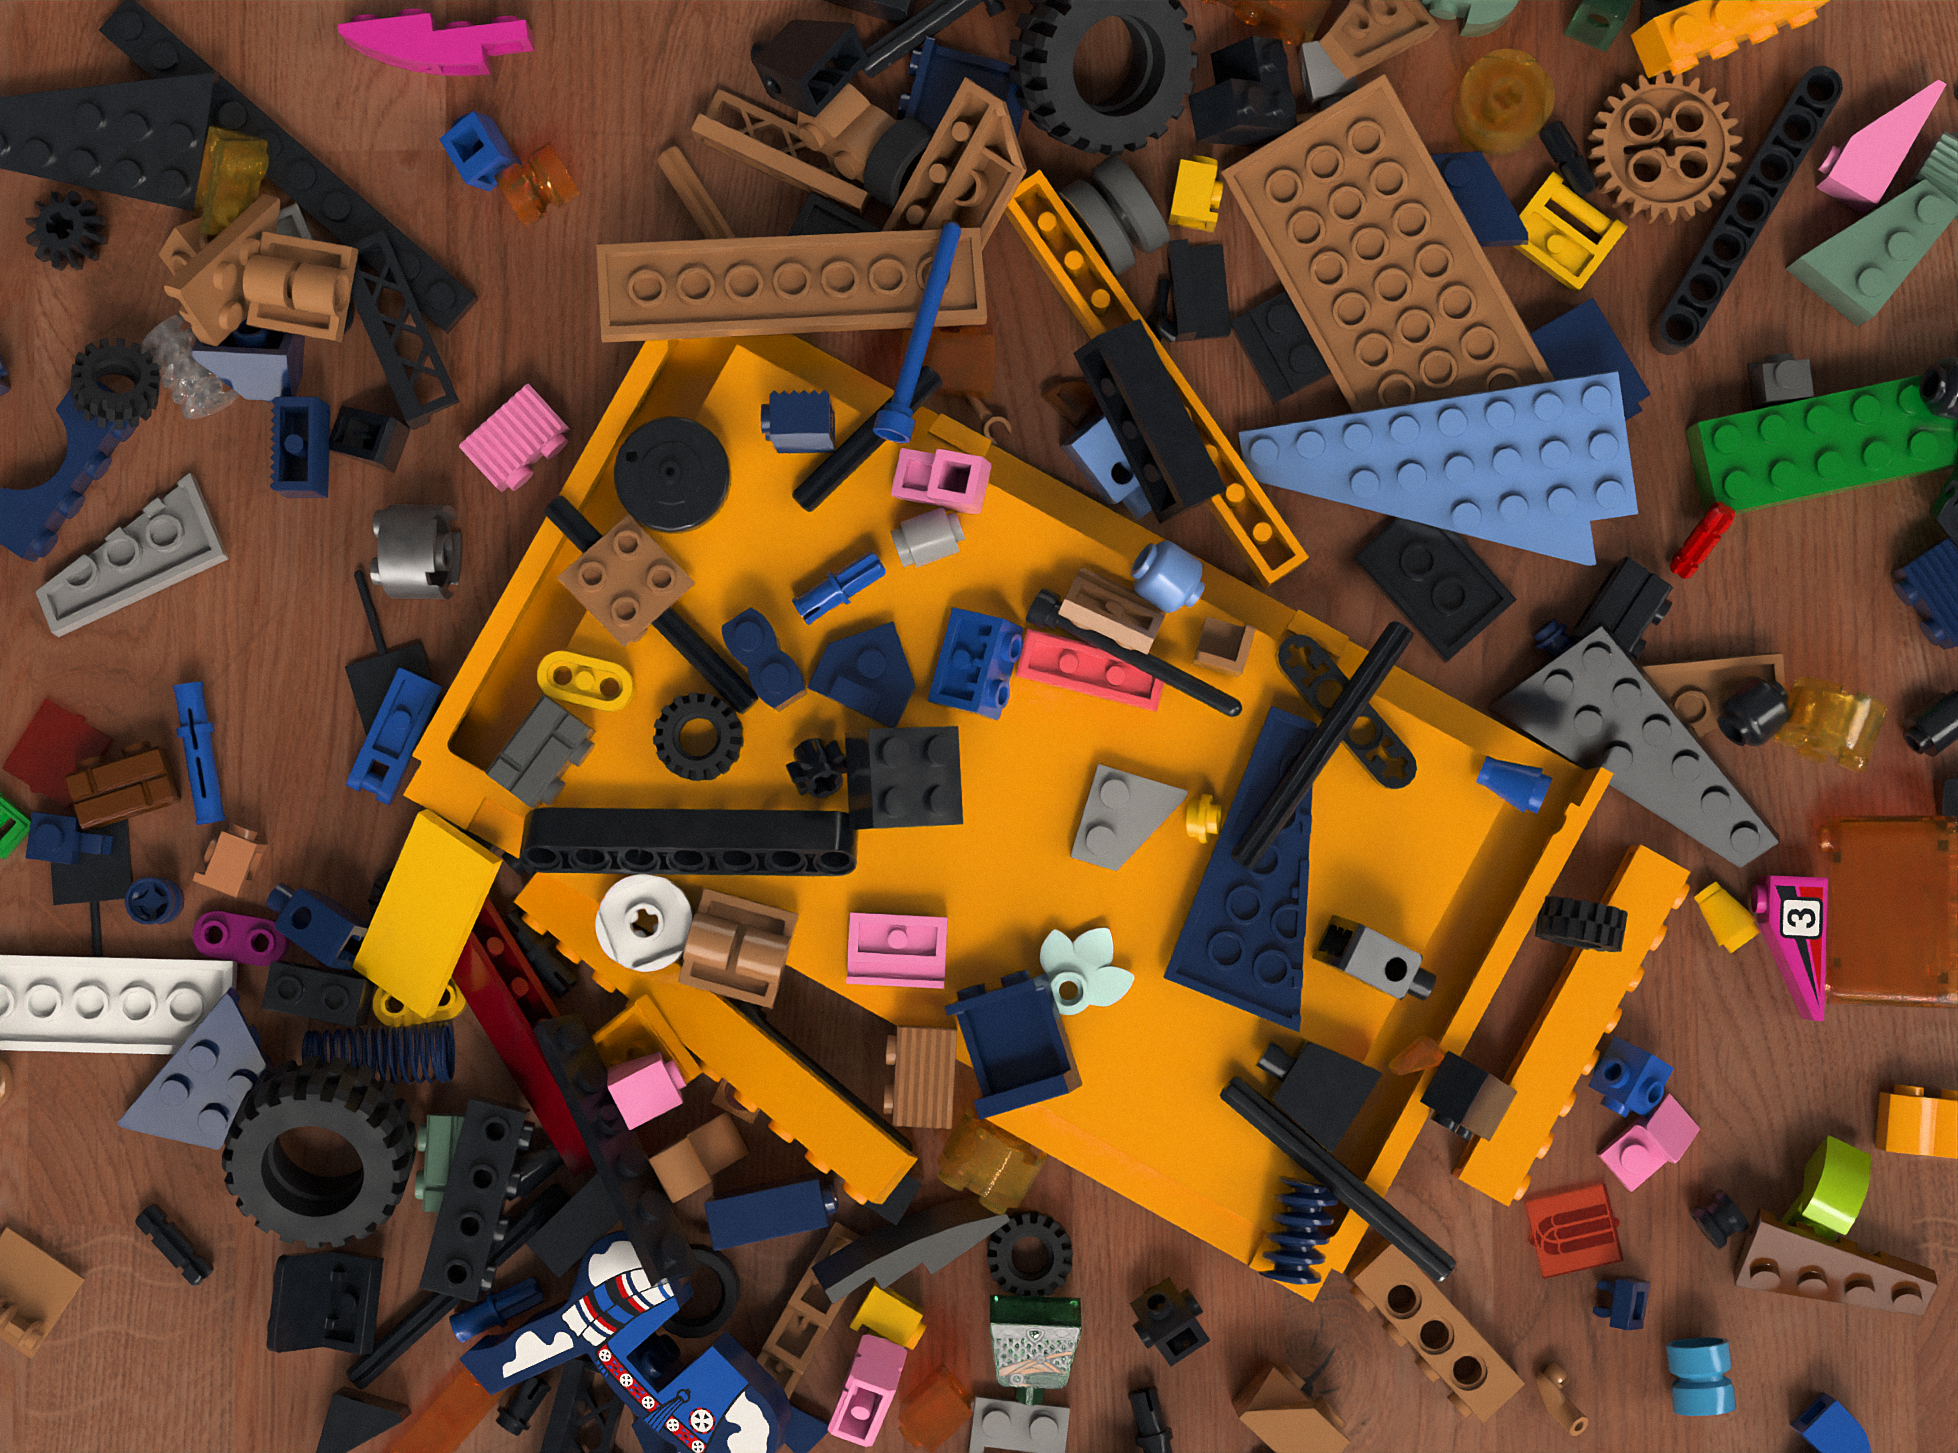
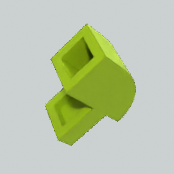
M1827 1135L1805 1165L1803 1191L1780 1222L1791 1226L1795 1221L1814 1227L1816 1235L1833 1240L1838 1233L1846 1235L1858 1216L1868 1190L1871 1173V1154Z

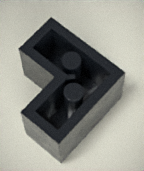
M1251 36L1211 53L1216 85L1188 96L1196 142L1258 147L1277 139L1298 126L1296 102L1292 95L1287 68L1288 57L1281 39Z

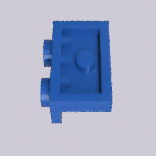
M952 608L927 701L998 720L1002 709L1007 705L1010 697L1009 681L1014 663L1019 659L1022 652L1023 628L1003 618Z

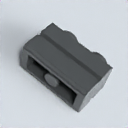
M543 694L485 773L531 808H539L542 803L550 806L566 785L560 778L573 763L579 767L593 750L595 743L589 739L595 733V730L552 698Z

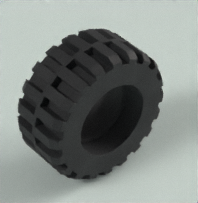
M1029 0V3L1034 7L1029 15L1021 12L1015 26L1022 28L1019 39H1011L1009 54L1016 56V65L1009 67L1010 81L1021 86V89L1015 93L1020 107L1030 111L1028 119L1038 129L1046 131L1049 137L1092 154L1099 152L1107 156L1121 155L1124 148L1135 152L1146 147L1148 143L1146 140L1147 136L1158 140L1168 131L1165 123L1169 118L1178 120L1185 109L1180 104L1185 93L1192 94L1196 82L1189 80L1191 68H1198V53L1191 51L1190 43L1196 41L1194 27L1182 22L1187 17V11L1180 1ZM1109 16H1117L1125 23L1132 39L1133 59L1131 68L1123 85L1112 96L1099 103L1088 104L1079 95L1074 82L1073 61L1075 52L1082 37L1094 24Z
M307 1056L304 1058L302 1065L299 1066L295 1060L279 1064L275 1074L274 1072H266L257 1079L253 1089L247 1091L224 1140L226 1146L222 1153V1169L228 1172L224 1182L229 1194L232 1196L239 1195L236 1206L244 1216L248 1217L252 1214L257 1219L255 1222L256 1227L265 1233H268L271 1229L281 1235L279 1240L293 1244L294 1240L305 1241L306 1247L322 1248L324 1242H331L332 1247L350 1244L352 1235H355L357 1239L369 1236L374 1233L376 1225L385 1224L393 1215L396 1204H399L402 1199L415 1161L417 1149L414 1144L417 1133L415 1123L411 1120L408 1121L411 1111L405 1100L402 1098L395 1100L393 1096L396 1088L387 1079H383L381 1082L372 1077L374 1070L362 1064L359 1069L347 1066L348 1059L333 1057L332 1062L329 1063L322 1062L321 1056ZM302 1126H317L332 1130L343 1136L354 1146L362 1160L363 1167L353 1173L338 1177H325L309 1173L298 1167L288 1158L280 1144L278 1135L292 1128Z

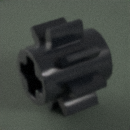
M811 738L803 741L794 749L793 757L795 762L786 764V769L800 795H804L809 791L814 797H828L836 793L843 786L842 774L847 773L846 757L836 740L827 744L823 739Z

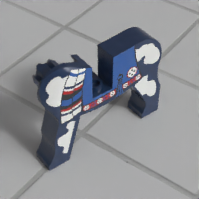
M625 1230L605 1235L587 1251L580 1265L569 1299L535 1313L515 1330L498 1335H485L459 1359L486 1391L493 1395L584 1353H588L601 1375L618 1397L646 1425L665 1440L677 1447L676 1453H778L785 1443L791 1427V1407L785 1391L727 1331L721 1334L680 1370L683 1363L678 1359L681 1355L678 1345L668 1335L662 1334L658 1336L654 1331L694 1295L689 1281L681 1288L678 1279L651 1287Z

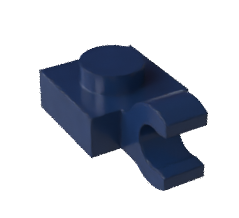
M32 812L25 858L78 865L80 852L112 855L114 836L83 832L78 817Z

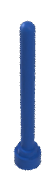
M948 222L942 228L892 401L885 404L884 410L878 411L873 432L877 436L889 441L908 443L913 433L915 421L912 419L913 411L910 409V405L961 235V228L955 222Z

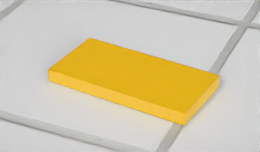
M425 809L418 812L352 968L424 1019L434 1015L503 860L431 810Z

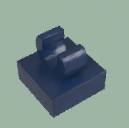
M1636 1278L1616 1279V1281L1606 1280L1597 1282L1596 1288L1608 1290L1612 1294L1613 1303L1609 1308L1594 1306L1593 1313L1602 1318L1610 1317L1609 1327L1627 1331L1643 1329L1650 1281Z

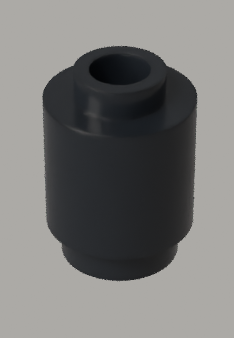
M1953 689L1947 694L1943 692L1937 694L1904 719L1903 724L1906 731L1903 732V737L1914 752L1920 755L1925 753L1935 757L1958 739L1957 690Z

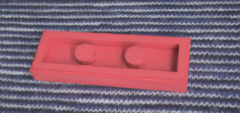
M1027 629L1016 677L1154 712H1157L1164 682L1091 644Z

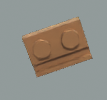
M1081 567L1058 614L1070 619L1079 628L1092 629L1114 639L1123 648L1138 650L1148 654L1166 612L1139 596L1135 591Z

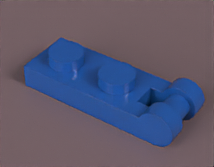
M403 667L398 668L346 783L347 787L358 792L365 789L376 794L377 801L388 806L392 804L412 760V754L423 736L445 686ZM375 760L390 766L385 778L371 772Z

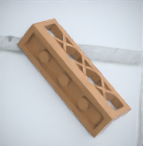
M717 89L705 116L699 113L691 128L695 142L806 194L813 192L861 219L872 200V196L865 188L862 190L840 179L839 171L831 156L826 155L830 166L821 170L798 160L796 153L806 150L808 147L803 142L793 145L790 135L801 140L797 125L721 89ZM723 104L742 113L746 124L745 128L736 131L716 121ZM748 116L761 122L751 125ZM774 127L783 132L788 147L780 150L757 141L754 133Z

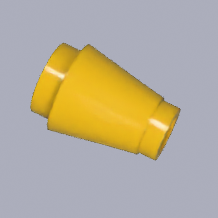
M1717 881L1693 897L1698 903V907L1718 946L1724 945L1730 954L1761 932L1754 923L1758 919L1724 888H1721Z

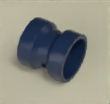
M146 877L137 880L129 887L125 895V907L131 918L140 924H165L172 922L180 915L184 908L185 898L179 885L169 878Z

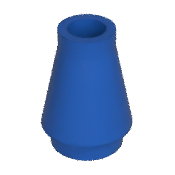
M1487 756L1476 783L1487 787L1523 813L1526 809L1538 813L1553 778L1542 774V768L1497 760Z

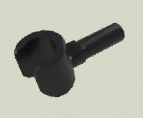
M1160 279L1158 281L1154 311L1145 319V322L1160 343L1162 337L1169 343L1173 342L1177 337V326L1166 317L1170 281L1167 279Z

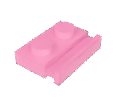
M850 912L846 984L944 989L948 917Z

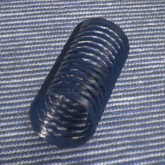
M447 1021L445 1023L440 1022L438 1026L433 1022L430 1026L429 1034L426 1024L422 1023L419 1027V1040L417 1028L413 1023L409 1027L408 1036L403 1024L399 1026L397 1034L394 1026L391 1024L387 1029V1037L384 1028L380 1025L376 1036L374 1029L369 1026L365 1035L363 1029L358 1027L355 1031V1037L350 1028L346 1029L344 1037L342 1031L338 1028L335 1030L334 1036H332L329 1029H326L322 1038L320 1031L314 1029L313 1031L308 1030L303 1038L302 1063L304 1058L311 1056V1054L312 1056H321L322 1062H328L327 1036L329 1039L331 1063L333 1057H338L337 1045L339 1036L340 1058L348 1059L347 1066H350L348 1053V1038L350 1037V1067L355 1068L356 1062V1069H359L361 1066L359 1056L360 1035L361 1064L364 1066L367 1064L368 1068L374 1070L372 1077L375 1079L377 1062L380 1074L379 1082L386 1079L387 1059L391 1074L389 1082L392 1084L394 1081L398 1086L404 1081L410 1085L415 1080L422 1084L425 1079L430 1084L436 1079L441 1083L446 1081L449 1083L453 1079L455 1072V1042L452 1027ZM391 1033L393 1040V1060L391 1051ZM423 1033H424V1042H425V1056H424V1045H423ZM370 1035L372 1042V1065L370 1058ZM402 1035L404 1044V1059L402 1054ZM381 1037H382V1047H383V1060L381 1059V1047H380V1039H381ZM413 1037H414V1055H413ZM429 1046L431 1063L433 1068V1076L431 1079L428 1075ZM408 1054L410 1067L412 1071V1077L410 1080H408V1077L406 1075L408 1068ZM419 1055L423 1072L421 1079L417 1075ZM398 1060L402 1074L400 1081L396 1077Z

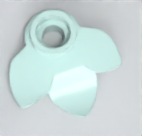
M1108 928L1089 930L1078 936L1073 943L1066 935L1056 929L1045 939L1040 951V963L1045 973H1047L1060 1014L1074 1015L1080 1013L1089 1004L1103 1007L1110 1006L1121 999L1132 986L1134 981L1132 973L1125 969L1111 966L1113 960V941ZM1072 981L1077 985L1078 993L1073 999L1066 1000L1060 996L1059 987L1063 982Z

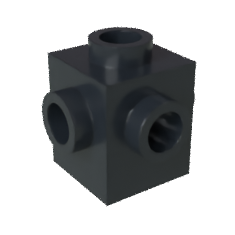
M1170 1277L1158 1285L1148 1288L1140 1297L1129 1303L1139 1318V1321L1132 1325L1147 1349L1155 1345L1170 1367L1211 1341L1196 1318L1203 1313L1202 1308L1188 1288L1180 1293Z

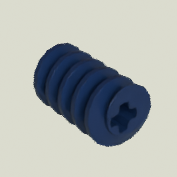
M1279 1176L1278 1180L1289 1186L1291 1190L1288 1193L1275 1194L1274 1199L1286 1206L1287 1209L1286 1212L1271 1213L1270 1219L1283 1227L1282 1231L1267 1233L1266 1238L1277 1244L1278 1250L1263 1252L1262 1257L1274 1264V1269L1259 1271L1258 1273L1273 1280L1297 1285L1319 1283L1322 1276L1315 1269L1311 1268L1310 1265L1324 1263L1326 1256L1314 1248V1246L1329 1243L1330 1236L1319 1229L1318 1226L1331 1225L1334 1222L1333 1215L1322 1209V1207L1336 1205L1338 1197L1328 1191L1323 1185L1292 1177Z

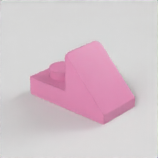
M1667 1092L1660 1102L1653 1107L1648 1118L1640 1116L1597 1155L1626 1189L1632 1192L1667 1161L1674 1164L1678 1162L1700 1131V1128L1672 1095Z

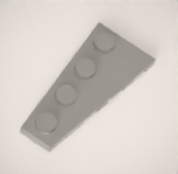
M188 473L177 482L178 487L164 498L159 499L157 497L142 509L144 513L124 529L118 527L105 537L107 542L89 556L82 555L36 591L51 633L57 637L65 635L229 559L199 484L191 473Z

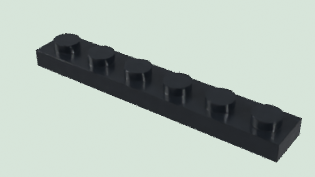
M580 1012L540 1021L532 1031L651 1287L690 1276L699 1268V1265L635 1129L629 1130L607 1087L608 1071Z

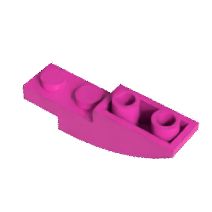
M405 9L397 12V17L379 19L376 15L364 14L352 17L349 23L338 24L340 36L349 47L391 66L434 75H491L489 56L535 51L533 33L526 20H519L516 16H499L493 18L491 24L476 26L466 21L451 22L445 25L444 30H439V25L431 13H425L421 9Z

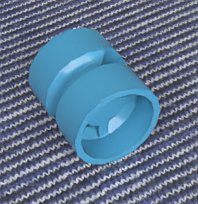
M1696 1337L1674 1340L1666 1344L1668 1371L1679 1377V1379L1672 1383L1671 1389L1672 1407L1675 1414L1708 1416L1728 1413L1736 1409L1734 1386L1731 1383V1379L1723 1376L1732 1367L1729 1340L1719 1337Z

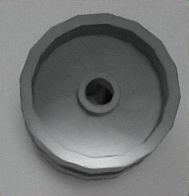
M1113 155L1092 168V183L1094 187L1084 180L1075 179L1059 190L1057 195L1116 278L1135 265L1133 246L1139 251L1151 254L1170 241V234L1159 210L1146 189L1129 167L1120 158Z

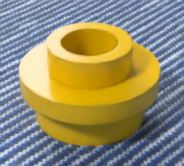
M1203 794L1201 799L1191 798L1189 800L1186 826L1189 837H1198L1201 843H1209L1212 833H1220L1222 808L1221 805L1214 804L1211 794Z

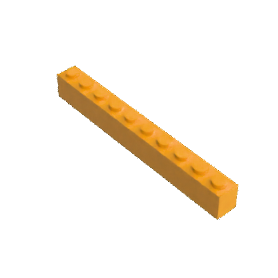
M1038 170L1019 183L1003 213L1091 340L1102 333L1137 319L1141 320L1227 489L1205 502V504L1266 590L1301 566L1309 558L1041 170Z
M540 872L533 876L513 901L525 911L521 919L541 935H544L548 930L560 940L555 947L564 956L576 964L584 960L594 969L590 977L610 993H613L617 988L630 1000L626 1003V1007L646 994L684 1047L700 1058L697 1065L703 1073L717 1083L724 1078L734 1086L736 1090L732 1096L741 1105L753 1113L760 1108L772 1118L768 1127L788 1143H791L794 1138L797 1139L808 1149L804 1157L823 1173L827 1174L832 1169L845 1180L841 1188L860 1204L864 1205L867 1200L872 1203L883 1204L918 1160L914 1154L724 996L678 983L683 962L679 959L662 969L641 972L626 968L608 957L598 941L595 927L597 912L601 904L549 875ZM632 923L635 932L643 930L637 924Z

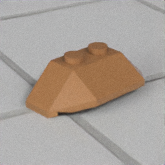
M964 78L881 232L942 229L946 223L955 222L960 228L980 227L981 248L983 250L1027 171L1005 101L971 79Z

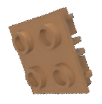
M629 514L557 577L623 647H626L631 641L634 643L639 641L648 632L647 627L695 584Z
M9 1226L5 1228L0 1236V1338L32 1359L85 1281V1278Z

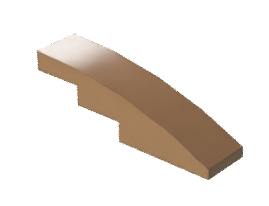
M838 1222L834 1223L756 1359L781 1385L788 1400L848 1297L846 1295L833 1304L811 1269L815 1264L862 1237Z

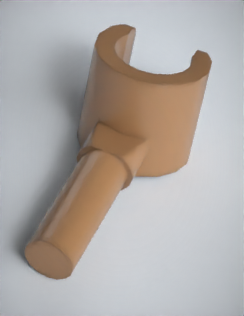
M967 386L961 391V394L983 424L982 435L992 440L991 444H997L988 431L992 422L1001 423L1008 435L1011 434L1010 423L1003 417L994 416L971 386Z

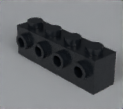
M1140 319L1096 336L1073 353L1159 524L1190 511L1227 490L1217 467L1213 464L1195 424L1191 420L1173 381L1169 377L1154 347L1152 339L1149 337Z
M474 1095L469 1099L419 1288L476 1302L479 1299L483 1290L491 1291L498 1268V1263L491 1262L495 1243L503 1245L511 1216L503 1215L508 1196L516 1198L523 1174V1169L515 1168L520 1149L529 1150L536 1123L528 1121L531 1109Z

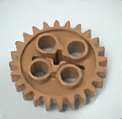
M1661 73L1653 77L1651 85L1643 74L1639 75L1634 81V90L1626 83H1623L1617 90L1619 99L1609 96L1603 103L1609 113L1598 112L1593 119L1602 129L1592 130L1588 135L1587 139L1599 144V146L1589 151L1587 159L1600 161L1601 164L1593 170V174L1597 178L1605 176L1607 182L1599 192L1605 194L1614 190L1618 194L1612 206L1617 208L1625 201L1631 204L1629 218H1633L1642 209L1646 210L1647 224H1652L1659 213H1663L1666 224L1671 225L1676 220L1677 211L1680 212L1685 221H1689L1695 215L1694 205L1705 213L1712 206L1709 196L1719 200L1725 195L1726 191L1720 183L1730 184L1736 178V175L1726 167L1736 166L1742 159L1738 154L1730 152L1731 149L1737 147L1742 142V137L1729 135L1728 132L1738 123V119H1723L1722 113L1730 104L1727 101L1715 106L1711 102L1717 90L1714 87L1704 94L1698 92L1700 86V78L1698 77L1687 87L1683 85L1682 73L1675 75L1670 83H1666L1665 76ZM1682 114L1690 117L1694 122L1695 131L1685 132L1681 130L1676 123V115ZM1639 118L1643 120L1648 126L1649 134L1646 136L1635 134L1630 129L1629 119ZM1660 140H1663L1665 148H1675L1669 156H1666L1663 148H1654ZM1692 142H1703L1705 148L1687 147L1685 145H1689ZM1627 147L1629 149H1642L1644 151L1628 155L1624 153L1623 149ZM1690 160L1695 163L1699 170V178L1694 179L1685 176L1681 171L1680 161ZM1634 164L1648 166L1652 171L1653 181L1643 182L1639 180L1633 171Z

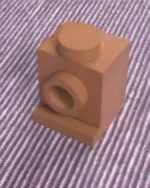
M231 822L228 831H221L219 838L214 837L211 840L204 857V863L209 864L206 872H195L192 881L236 898H246L249 896L268 845L255 840L257 831Z

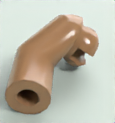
M1551 1363L1543 1373L1539 1371L1536 1385L1548 1413L1570 1435L1577 1436L1586 1429L1589 1420L1560 1391L1562 1387L1569 1383L1570 1377L1558 1364Z

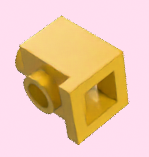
M1191 156L1190 161L1180 160L1168 224L1214 232L1218 213L1209 212L1210 208L1219 209L1224 184L1222 181L1215 180L1218 167L1217 160L1205 156Z
M875 1280L851 1320L849 1327L858 1332L861 1325L864 1324L870 1328L867 1335L885 1338L892 1343L903 1347L906 1346L913 1350L927 1325L920 1321L924 1315V1308L888 1286L882 1289L877 1280Z

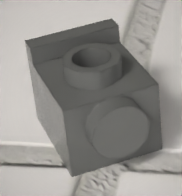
M1792 353L1767 356L1762 362L1747 364L1752 410L1805 400L1814 396L1809 359L1796 360V358H1793Z

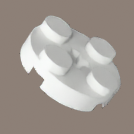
M650 874L629 876L615 883L601 902L595 921L598 941L608 957L626 968L641 972L662 969L678 960L685 950L687 937L694 918L692 905L684 891L668 878ZM644 908L648 915L656 914L659 923L653 926L654 934L646 937L643 930L635 932L632 923L639 919L637 911Z

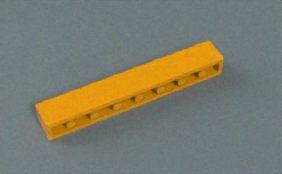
M1641 844L1630 845L1599 902L1606 904V906H1614L1619 908V910H1625L1628 913L1622 951L1601 952L1593 949H1581L1580 947L1573 949L1502 1082L1516 1090L1517 1094L1490 1142L1474 1134L1451 1175L1508 1207L1513 1198L1519 1201L1523 1197L1531 1182L1532 1176L1527 1174L1534 1159L1536 1157L1542 1159L1549 1150L1554 1139V1134L1550 1132L1558 1115L1565 1117L1568 1114L1577 1096V1092L1573 1091L1581 1073L1585 1076L1590 1073L1599 1057L1600 1051L1595 1049L1604 1032L1607 1034L1612 1032L1621 1017L1622 1009L1618 1007L1626 990L1633 992L1641 981L1645 968L1640 965L1649 949L1655 951L1662 942L1667 932V926L1663 922L1671 907L1676 910L1685 900L1690 889V885L1685 883L1691 873L1690 871Z

